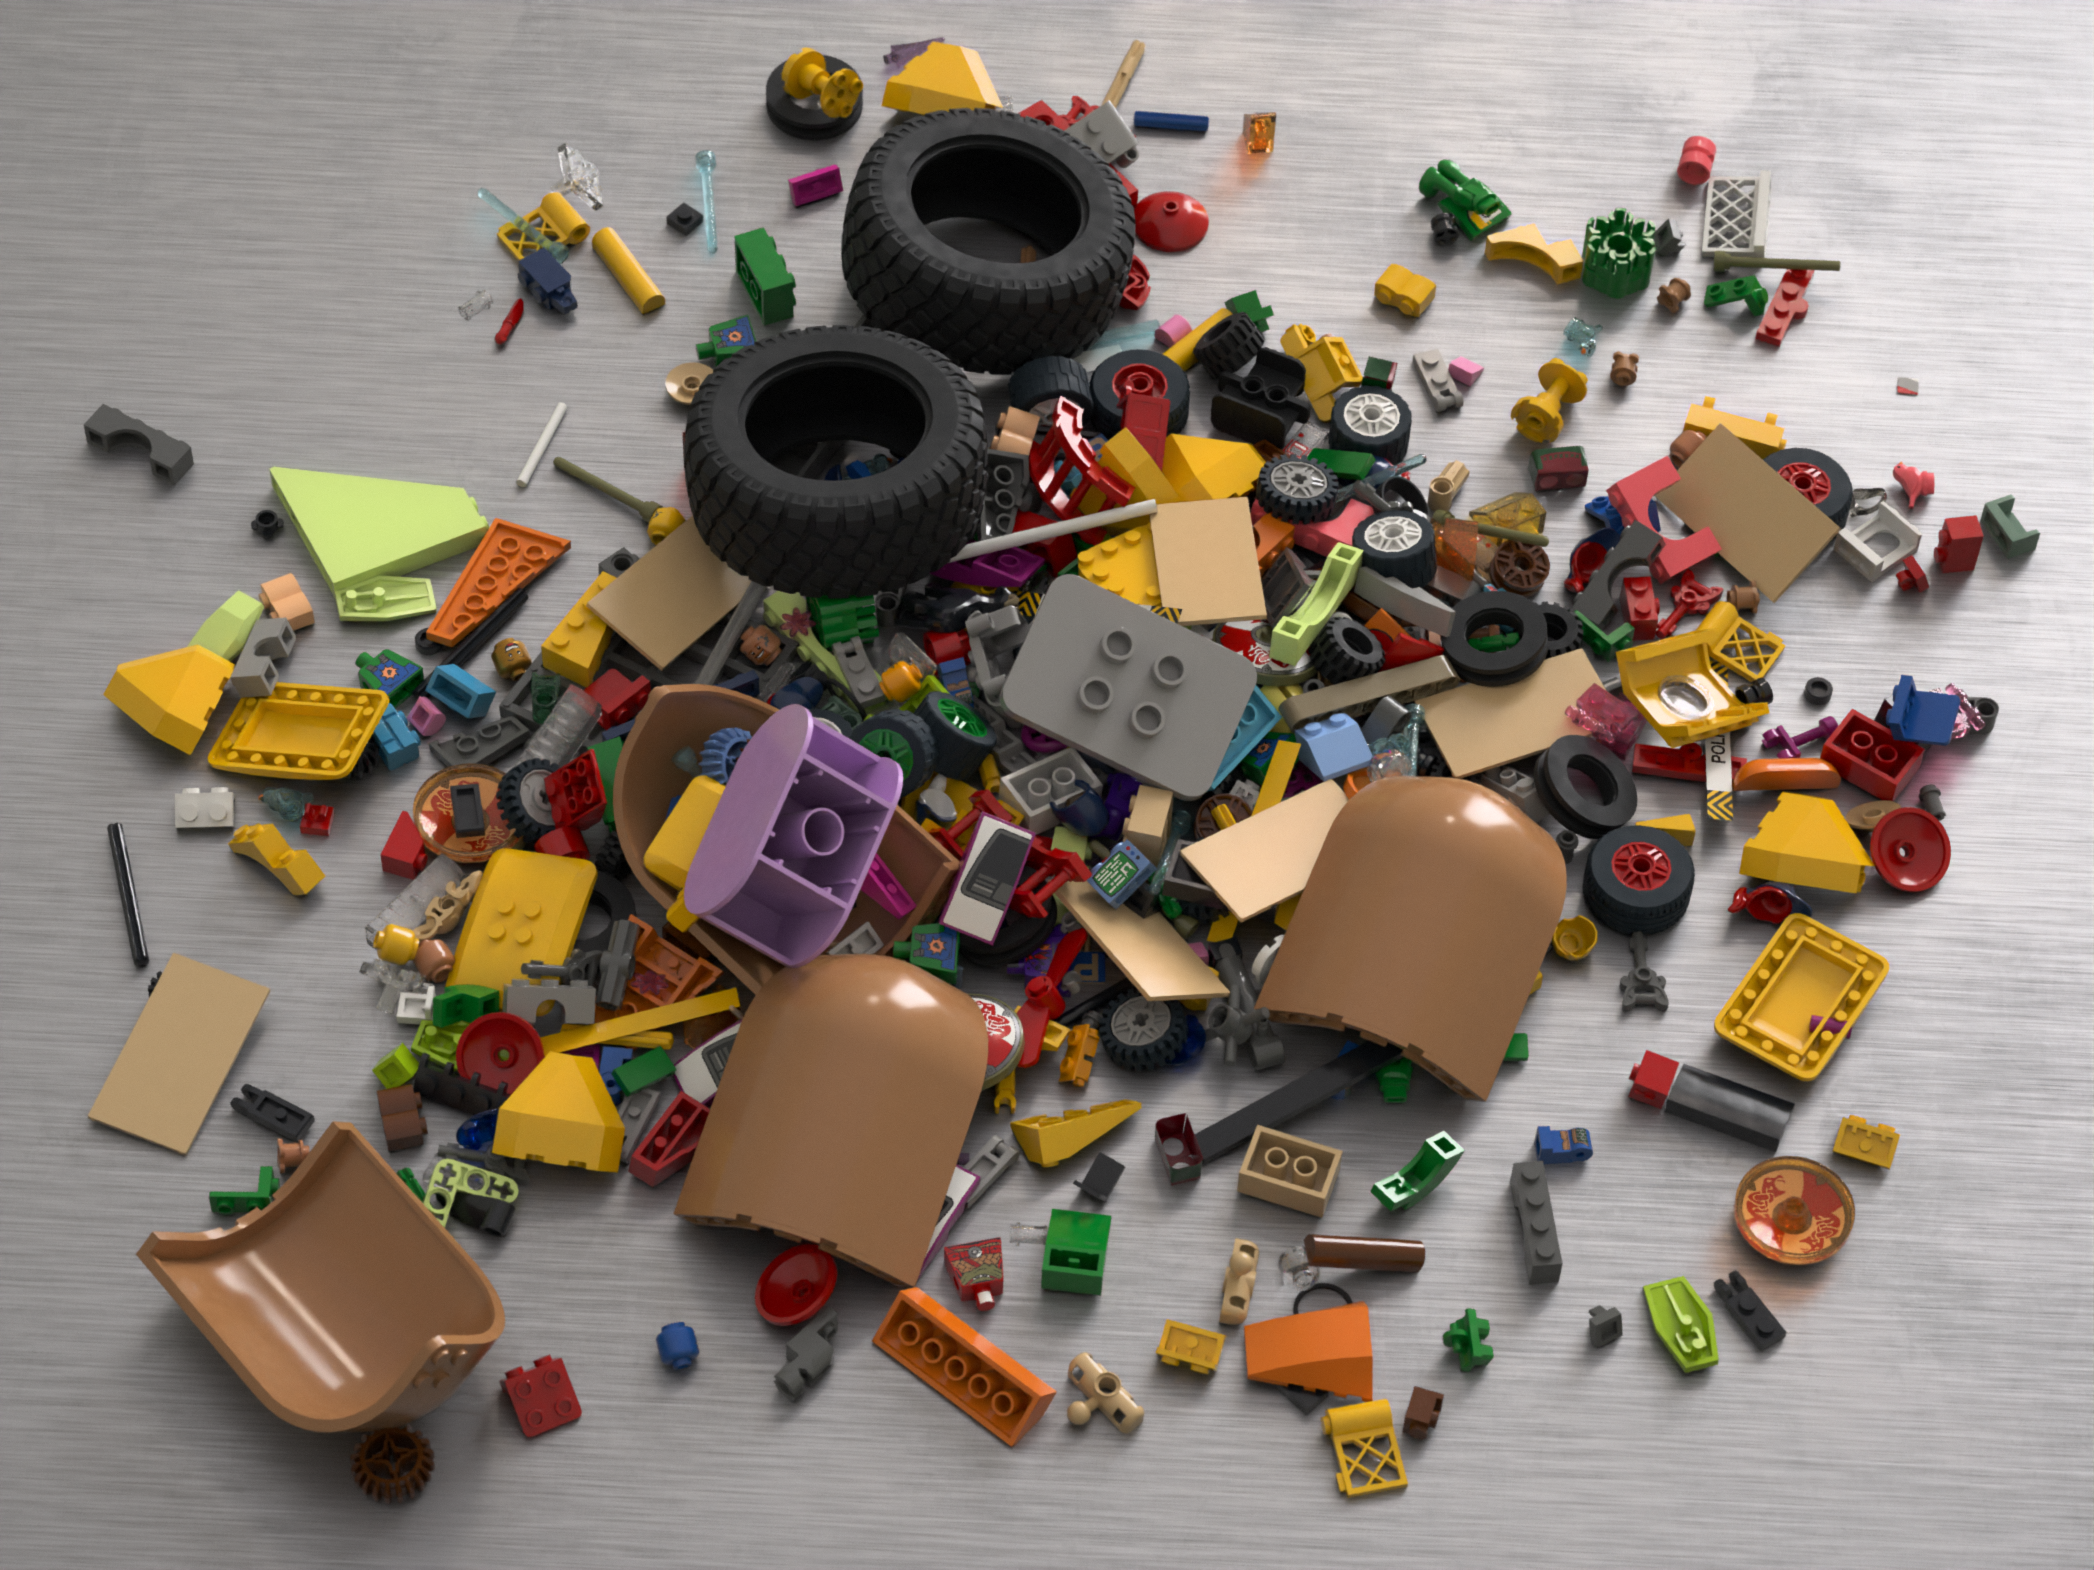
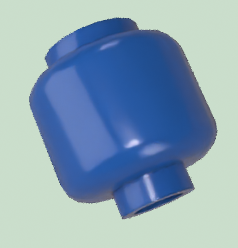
M675 1322L661 1328L662 1332L656 1337L660 1360L665 1365H673L674 1370L690 1367L692 1365L691 1361L699 1355V1347L694 1329L690 1326H685L684 1322Z

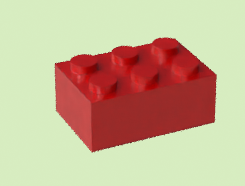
M1851 709L1824 743L1820 759L1832 764L1837 769L1840 777L1881 800L1894 802L1919 770L1925 749L1913 742L1894 740L1890 729Z

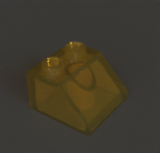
M1523 492L1511 493L1469 511V516L1474 522L1533 534L1543 533L1547 511L1532 493ZM1485 535L1495 545L1494 548H1499L1502 543L1508 541L1507 539Z

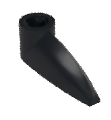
M456 1192L449 1213L462 1222L479 1228L489 1235L505 1237L515 1207L504 1200ZM436 1193V1199L445 1207V1197Z

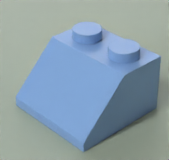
M1346 713L1334 714L1326 720L1308 723L1305 727L1295 730L1296 743L1301 744L1298 752L1299 760L1323 781L1375 764L1358 723Z

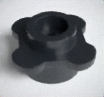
M271 510L259 512L256 515V520L251 522L252 530H258L265 538L272 537L277 529L284 526L283 519L278 518L277 514Z

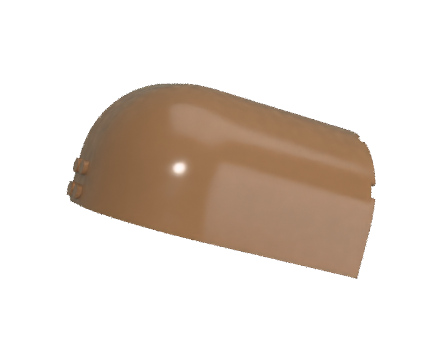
M681 684L655 687L649 693L644 708L636 716L635 724L622 747L616 767L613 786L614 820L621 848L634 875L642 886L667 911L677 900L676 896L679 891L648 871L644 865L643 857L665 823L671 799L677 795L682 796L690 782L702 773V767L698 765L703 760L700 752L705 750L703 743L709 740V735L721 729L736 727L750 731V735L753 737L758 729L779 709L730 689L704 684ZM898 805L876 853L917 906L914 910L898 919L860 890L856 898L857 907L851 909L845 924L832 941L841 942L864 923L869 922L884 944L873 955L893 957L894 941L911 942L912 928L914 926L933 924L947 902L949 890L960 867V861ZM701 918L688 930L755 995L771 977L786 967ZM826 948L820 955H827L826 952L832 948Z
M1391 776L1368 784L1345 804L1335 818L1254 1009L1266 1007L1270 1013L1267 1019L1274 1023L1318 1026L1342 1032L1348 1027L1361 1031V1038L1385 1047L1387 1042L1403 1049L1401 1052L1402 1056L1424 1068L1465 1100L1486 1102L1562 913L1566 895L1567 873L1565 861L1557 842L1548 832L1509 800L1489 788L1470 781L1446 777Z
M819 955L802 967H785L781 969L759 990L743 1017L673 1214L697 1226L735 1227L759 1231L760 1227L773 1229V1234L799 1243L802 1239L819 1244L818 1250L843 1259L895 1286L915 1287L985 1078L988 1060V1034L984 1016L977 1003L965 992L906 961L884 955Z
M332 1121L293 1175L272 1195L275 1200L260 1211L258 1207L237 1219L235 1227L225 1231L221 1227L194 1233L152 1231L136 1253L142 1263L263 1405L289 1424L310 1431L366 1432L384 1430L405 1425L427 1415L452 1397L503 1333L505 1327V1313L501 1300L484 1272L351 1122Z

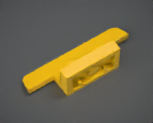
M1293 328L1281 337L1280 343L1286 355L1297 358L1305 366L1304 390L1318 418L1324 423H1329L1331 421L1332 407H1334L1336 401L1333 393L1342 387L1358 388L1362 383L1363 377L1343 337H1322L1308 346L1300 329Z

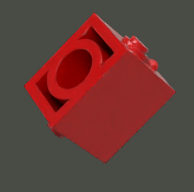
M1646 1050L1641 1063H1634L1629 1079L1634 1082L1628 1097L1662 1109L1679 1062Z

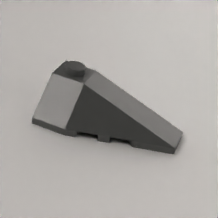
M987 448L988 480L986 496L984 497L985 502L976 528L978 541L1012 534L1017 511L1021 506L1022 496L1029 482L1028 455Z

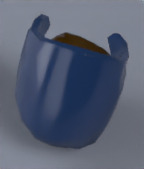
M1076 779L1074 785L1082 788L1084 791L1068 798L1065 801V807L1061 809L1058 808L1055 802L1051 801L1049 804L1052 813L1074 834L1083 837L1096 836L1108 825L1110 819L1109 812L1099 794L1084 780Z

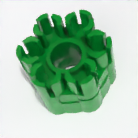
M1615 208V212L1611 211L1608 214V219L1604 216H1597L1595 229V219L1591 217L1588 220L1581 256L1583 259L1582 282L1584 285L1594 288L1613 299H1621L1626 295L1648 288L1656 253L1653 241L1656 229L1655 224L1649 220L1646 232H1643L1645 219L1637 218L1634 221V215L1631 212H1628L1626 215L1627 209Z
M823 595L821 598L805 597L808 620L813 635L827 651H833L832 644L849 642L850 638L855 636L860 637L862 645L872 643L875 638L879 637V629L874 627L878 623L874 614L876 612L875 605H872L875 604L873 595L864 597L850 595L849 598L829 599L828 596Z

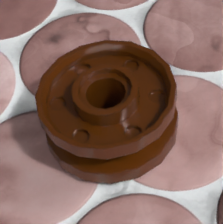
M1508 540L1500 545L1490 562L1489 576L1491 583L1496 589L1503 588L1507 592L1529 599L1540 591L1549 575V558L1541 546Z
M1228 793L1216 794L1206 799L1199 807L1193 824L1196 841L1199 837L1207 838L1221 831L1211 812L1215 807L1221 804L1227 805L1236 823L1251 817L1252 810L1250 806L1240 797Z

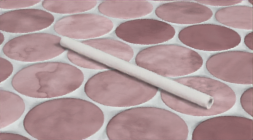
M1155 499L1125 507H1118L966 544L948 563L1158 512Z

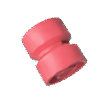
M1693 136L1684 142L1682 156L1680 157L1677 169L1678 176L1682 181L1692 185H1701L1707 182L1716 154L1715 144L1710 139L1702 136Z

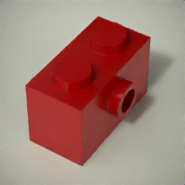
M1977 515L1945 518L1943 528L1938 533V546L1934 548L1935 562L1940 564L1943 574L1972 571L1975 569L1984 537Z
M1624 577L1619 597L1624 623L1628 622L1635 628L1633 641L1654 640L1660 604L1659 599L1654 598L1651 577Z

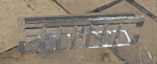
M571 684L514 767L534 758H540V761L543 759L550 760V765L556 763L559 765V769L569 763L602 716V705L589 694Z
M441 853L365 927L367 944L373 947L377 931L382 932L388 924L398 925L411 930L426 924L425 911L432 899L436 896L442 898L447 895L445 888L450 881L455 882V888L460 886L461 881L466 878L459 866Z

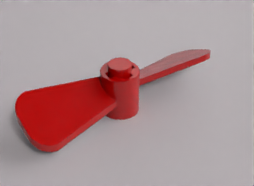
M1084 928L1071 931L1060 941L1046 976L1033 978L1025 988V994L1028 999L1016 1013L1021 1021L1025 1038L1024 1052L1017 1065L1018 1067L1028 1068L1038 1062L1049 1019H1056L1065 1010V1000L1056 987L1087 939L1088 934Z

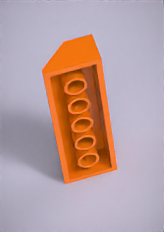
M918 1287L901 1290L872 1339L873 1343L1011 1447L1015 1446L1043 1417L1057 1391Z

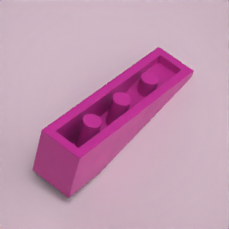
M876 853L860 890L896 918L900 919L914 910L917 905Z

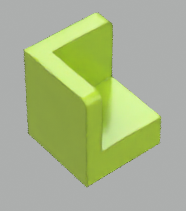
M401 1043L383 1056L372 1071L386 1089L401 1086L414 1076L418 1070L419 1062L404 1043Z

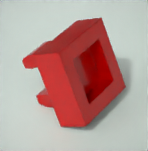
M1913 555L1903 560L1905 570L1896 574L1901 589L1906 591L1913 585L1916 586L1920 593L1928 589L1929 584L1926 574Z
M311 803L305 804L300 824L301 834L329 836L335 814L334 807L311 805Z

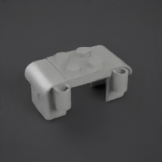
M1110 100L1064 130L1070 136L1078 138L1091 147V150L1097 152L1108 164L1116 159L1117 164L1121 168H1127L1139 158V152L1135 147L1139 142Z
M1013 605L985 614L977 610L965 621L971 651H968L969 659L978 674L974 675L976 684L980 691L984 690L988 703L1005 720L1009 727L1021 728L1022 723L1009 717L1001 707L1000 692L1007 676L1001 674L996 656L1022 646L1029 630L1028 623Z

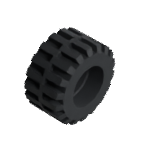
M1239 312L1224 318L1210 328L1195 345L1193 354L1212 379H1219L1222 371L1234 373L1247 364L1263 346L1265 337L1245 312Z
M1548 601L1542 602L1541 605L1535 603L1546 619L1547 636L1556 640L1548 641V651L1544 660L1581 649L1583 625L1578 620V615L1575 612L1570 613V608L1567 606L1560 607V603L1554 602L1553 605L1548 604ZM1514 629V630H1513V633H1514V632L1519 633V636H1520L1521 639H1522V635L1520 634V632H1519L1518 630Z
M1346 617L1330 619L1309 647V657L1314 663V667L1334 685L1375 674L1386 660L1384 658L1385 651L1382 649L1383 646L1377 640V637L1359 622L1352 621Z

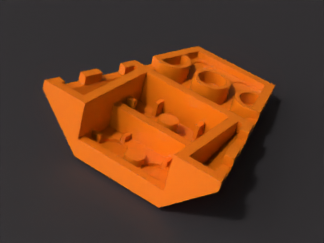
M630 914L628 921L640 926L634 953L636 957L635 972L632 979L627 982L621 1010H606L595 1003L594 1024L696 998L724 972L702 957H699L697 960L659 937L653 927ZM662 1027L650 1029V1031H658ZM624 1046L627 1049H633V1052L639 1048L634 1046Z
M1364 1301L1274 1318L1244 1326L1247 1379L1286 1387L1290 1383L1303 1386V1390L1315 1392L1316 1389L1334 1392V1396L1346 1398L1347 1395L1362 1397L1361 1401L1364 1402L1373 1400V1354L1368 1306Z

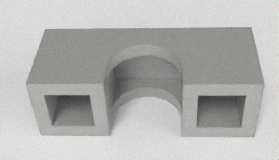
M286 617L256 620L230 677L241 698L271 696L279 678V674L271 660L279 657H288L297 638Z
M512 979V984H504L502 1012L511 1013L523 1018L527 1022L536 1023L538 1006L545 1000L553 999L557 1000L560 1004L561 1021L564 1023L594 1024L596 988L588 986V981L571 980L570 985H559V980L543 979L540 985L529 984V979Z

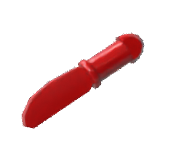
M522 298L515 301L503 321L502 327L496 333L495 342L502 345L506 343L510 332L521 318L524 311Z

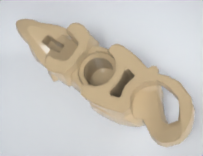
M473 872L470 876L463 879L457 888H455V882L450 881L445 888L447 895L442 898L436 896L432 899L425 911L426 924L413 930L415 938L419 939V942L431 939L436 934L443 935L449 933L458 925L466 907L473 901L482 872Z

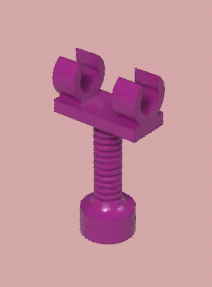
M1828 716L1819 720L1818 727L1790 738L1783 726L1780 725L1776 729H1769L1764 732L1762 736L1765 739L1761 741L1767 749H1771L1780 743L1784 750L1776 755L1778 759L1800 758L1801 752L1797 748L1798 746L1821 737L1827 740L1838 727V723L1834 717Z

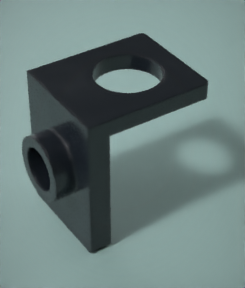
M1099 1152L1083 1182L1075 1180L1073 1184L1091 1195L1107 1201L1125 1166Z

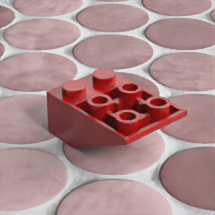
M590 749L544 778L545 791L551 803L552 819L556 829L573 826L579 828L580 831H585L601 821L607 800L594 749Z

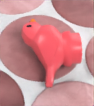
M1902 462L1894 467L1893 477L1901 484L1909 497V509L1914 508L1915 501L1920 495L1934 494V473L1920 472L1916 467H1907Z

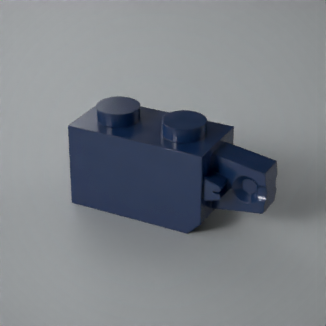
M544 247L518 261V279L522 286L528 287L533 292L535 299L539 303H543L549 310L557 308L564 315L577 308V300L572 294L571 275Z

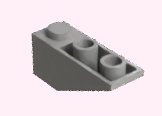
M1507 765L1481 772V784L1484 787L1509 800L1535 823L1550 815L1538 796L1534 779Z

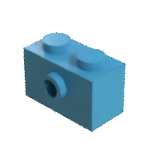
M455 664L436 666L425 690L445 703L450 709L459 712L466 718L486 716L496 694L495 690Z

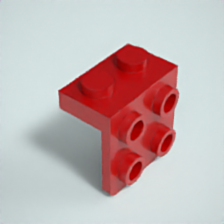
M610 669L575 696L574 702L578 708L605 730H608L613 726L624 724L644 708L648 695L651 692L650 681L642 675L632 683L616 669Z
M550 1354L533 1361L534 1367L523 1370L522 1366L513 1368L505 1372L506 1378L499 1380L502 1391L509 1394L522 1431L527 1437L535 1436L579 1418L582 1414V1409L562 1358L552 1359Z

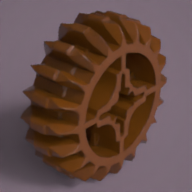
M410 1424L404 1429L398 1426L380 1431H371V1436L362 1434L360 1438L361 1443H355L354 1454H351L350 1457L352 1465L350 1468L351 1475L354 1478L355 1485L358 1488L362 1487V1493L365 1497L372 1494L375 1502L384 1497L388 1505L392 1498H397V1501L401 1504L403 1496L408 1495V1497L413 1499L415 1496L414 1490L423 1492L425 1489L424 1482H430L432 1479L431 1472H434L435 1469L433 1461L435 1458L434 1450H432L428 1438L423 1439V1433L420 1430L413 1432ZM390 1456L393 1457L396 1470L392 1469V1464H390Z

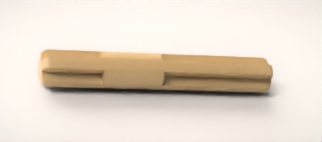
M1133 41L1102 105L1110 100L1116 109L1145 51L1144 42Z

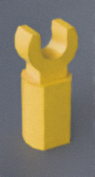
M988 754L978 768L985 790L989 789L991 793H999L1001 777L994 756Z
M1015 1069L1004 1080L995 1085V1114H999L1002 1104H1008L1011 1107V1114H1014L1016 1111V1099L1014 1097Z

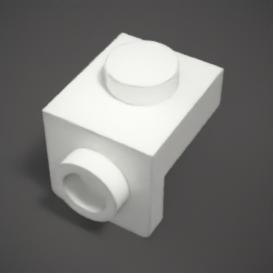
M428 986L427 994L401 992L396 1016L397 1023L420 1025L421 1020H433V997L436 996L435 986Z

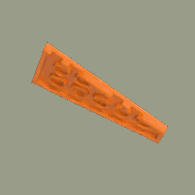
M495 518L426 631L427 640L449 647L456 645L486 620L518 588L523 589L571 549V541Z

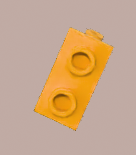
M1089 1024L1073 1026V1029L1070 1031L1067 1038L1068 1048L1066 1055L1060 1064L1061 1074L1059 1082L1073 1081L1072 1084L1078 1087H1084V1083L1088 1082L1093 1063L1085 1060L1084 1056L1086 1055L1091 1058L1095 1056L1100 1039L1097 1036L1098 1030L1089 1028Z

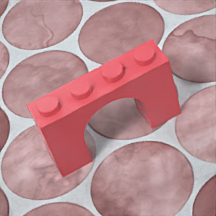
M1666 456L1616 482L1606 492L1608 493L1611 505L1619 512L1624 527L1627 525L1631 526L1637 520L1659 534L1649 520V502L1653 496L1670 488L1681 478L1669 457ZM1709 526L1681 540H1672L1662 536L1666 545L1649 567L1652 576L1662 584L1685 572L1687 569L1711 558L1721 551L1722 548Z
M1257 498L1252 505L1250 513L1252 525L1266 514L1264 507H1260L1258 504L1259 500ZM1351 498L1342 514L1334 520L1317 523L1310 520V524L1304 525L1302 520H1299V524H1292V520L1289 519L1288 523L1295 526L1293 536L1295 544L1327 557L1338 542L1353 547L1352 536L1354 529L1362 520L1364 521L1367 517L1375 514L1371 506Z

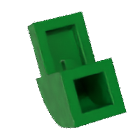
M1256 290L1233 297L1224 302L1226 309L1232 314L1245 312L1260 332L1270 330L1266 319L1274 315L1272 307L1269 305L1262 308Z
M448 986L444 988V994L433 997V1025L440 1028L459 1021L472 1023L481 1016L499 1012V990L485 986Z

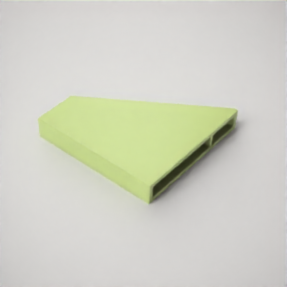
M281 467L269 468L272 487L334 598L335 591L375 576L399 577L476 548L489 529L486 518L484 516L480 517L478 514L475 499L473 497L469 498L464 488Z

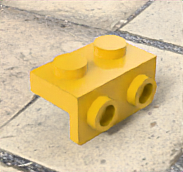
M1166 1319L1161 1341L1155 1353L1162 1356L1161 1362L1178 1367L1179 1362L1191 1364L1190 1370L1208 1375L1209 1370L1217 1371L1226 1335Z

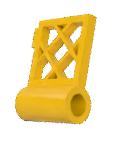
M553 192L543 197L540 207L514 223L512 221L507 222L498 228L499 232L496 234L503 245L519 261L524 258L522 255L523 249H536L538 251L544 247L550 254H553L569 243L578 244L589 235L590 227L560 193ZM539 217L543 221L542 228L529 227L530 223ZM513 233H522L520 241H509L507 237ZM527 234L540 235L538 243L525 242ZM545 235L557 236L558 238L552 244L543 243Z
M1717 602L1696 629H1716L1717 640L1706 642L1709 657H1712L1751 683L1758 678H1764L1786 647L1782 644L1783 639L1770 631L1766 634L1739 617L1735 606L1729 602ZM1738 628L1749 633L1750 639L1738 640L1736 634ZM1759 645H1768L1776 651L1773 654L1762 655ZM1753 646L1756 656L1744 657L1741 647ZM1724 648H1735L1737 657L1729 658L1721 653ZM1758 662L1759 674L1756 675L1748 670L1746 663Z
M1386 1398L1325 1410V1416L1321 1417V1426L1324 1435L1329 1434L1334 1445L1340 1473L1335 1475L1340 1493L1346 1492L1347 1498L1408 1486L1393 1428L1392 1412ZM1388 1436L1390 1449L1386 1455L1370 1447L1374 1439ZM1353 1443L1363 1450L1356 1461L1344 1455L1342 1445ZM1366 1452L1381 1460L1374 1473L1359 1464ZM1391 1453H1392V1456H1393L1394 1461L1389 1458V1456L1391 1455ZM1385 1463L1397 1471L1398 1480L1386 1481L1378 1476ZM1347 1464L1352 1466L1349 1471L1347 1468ZM1355 1469L1370 1478L1366 1486L1352 1488L1350 1476Z

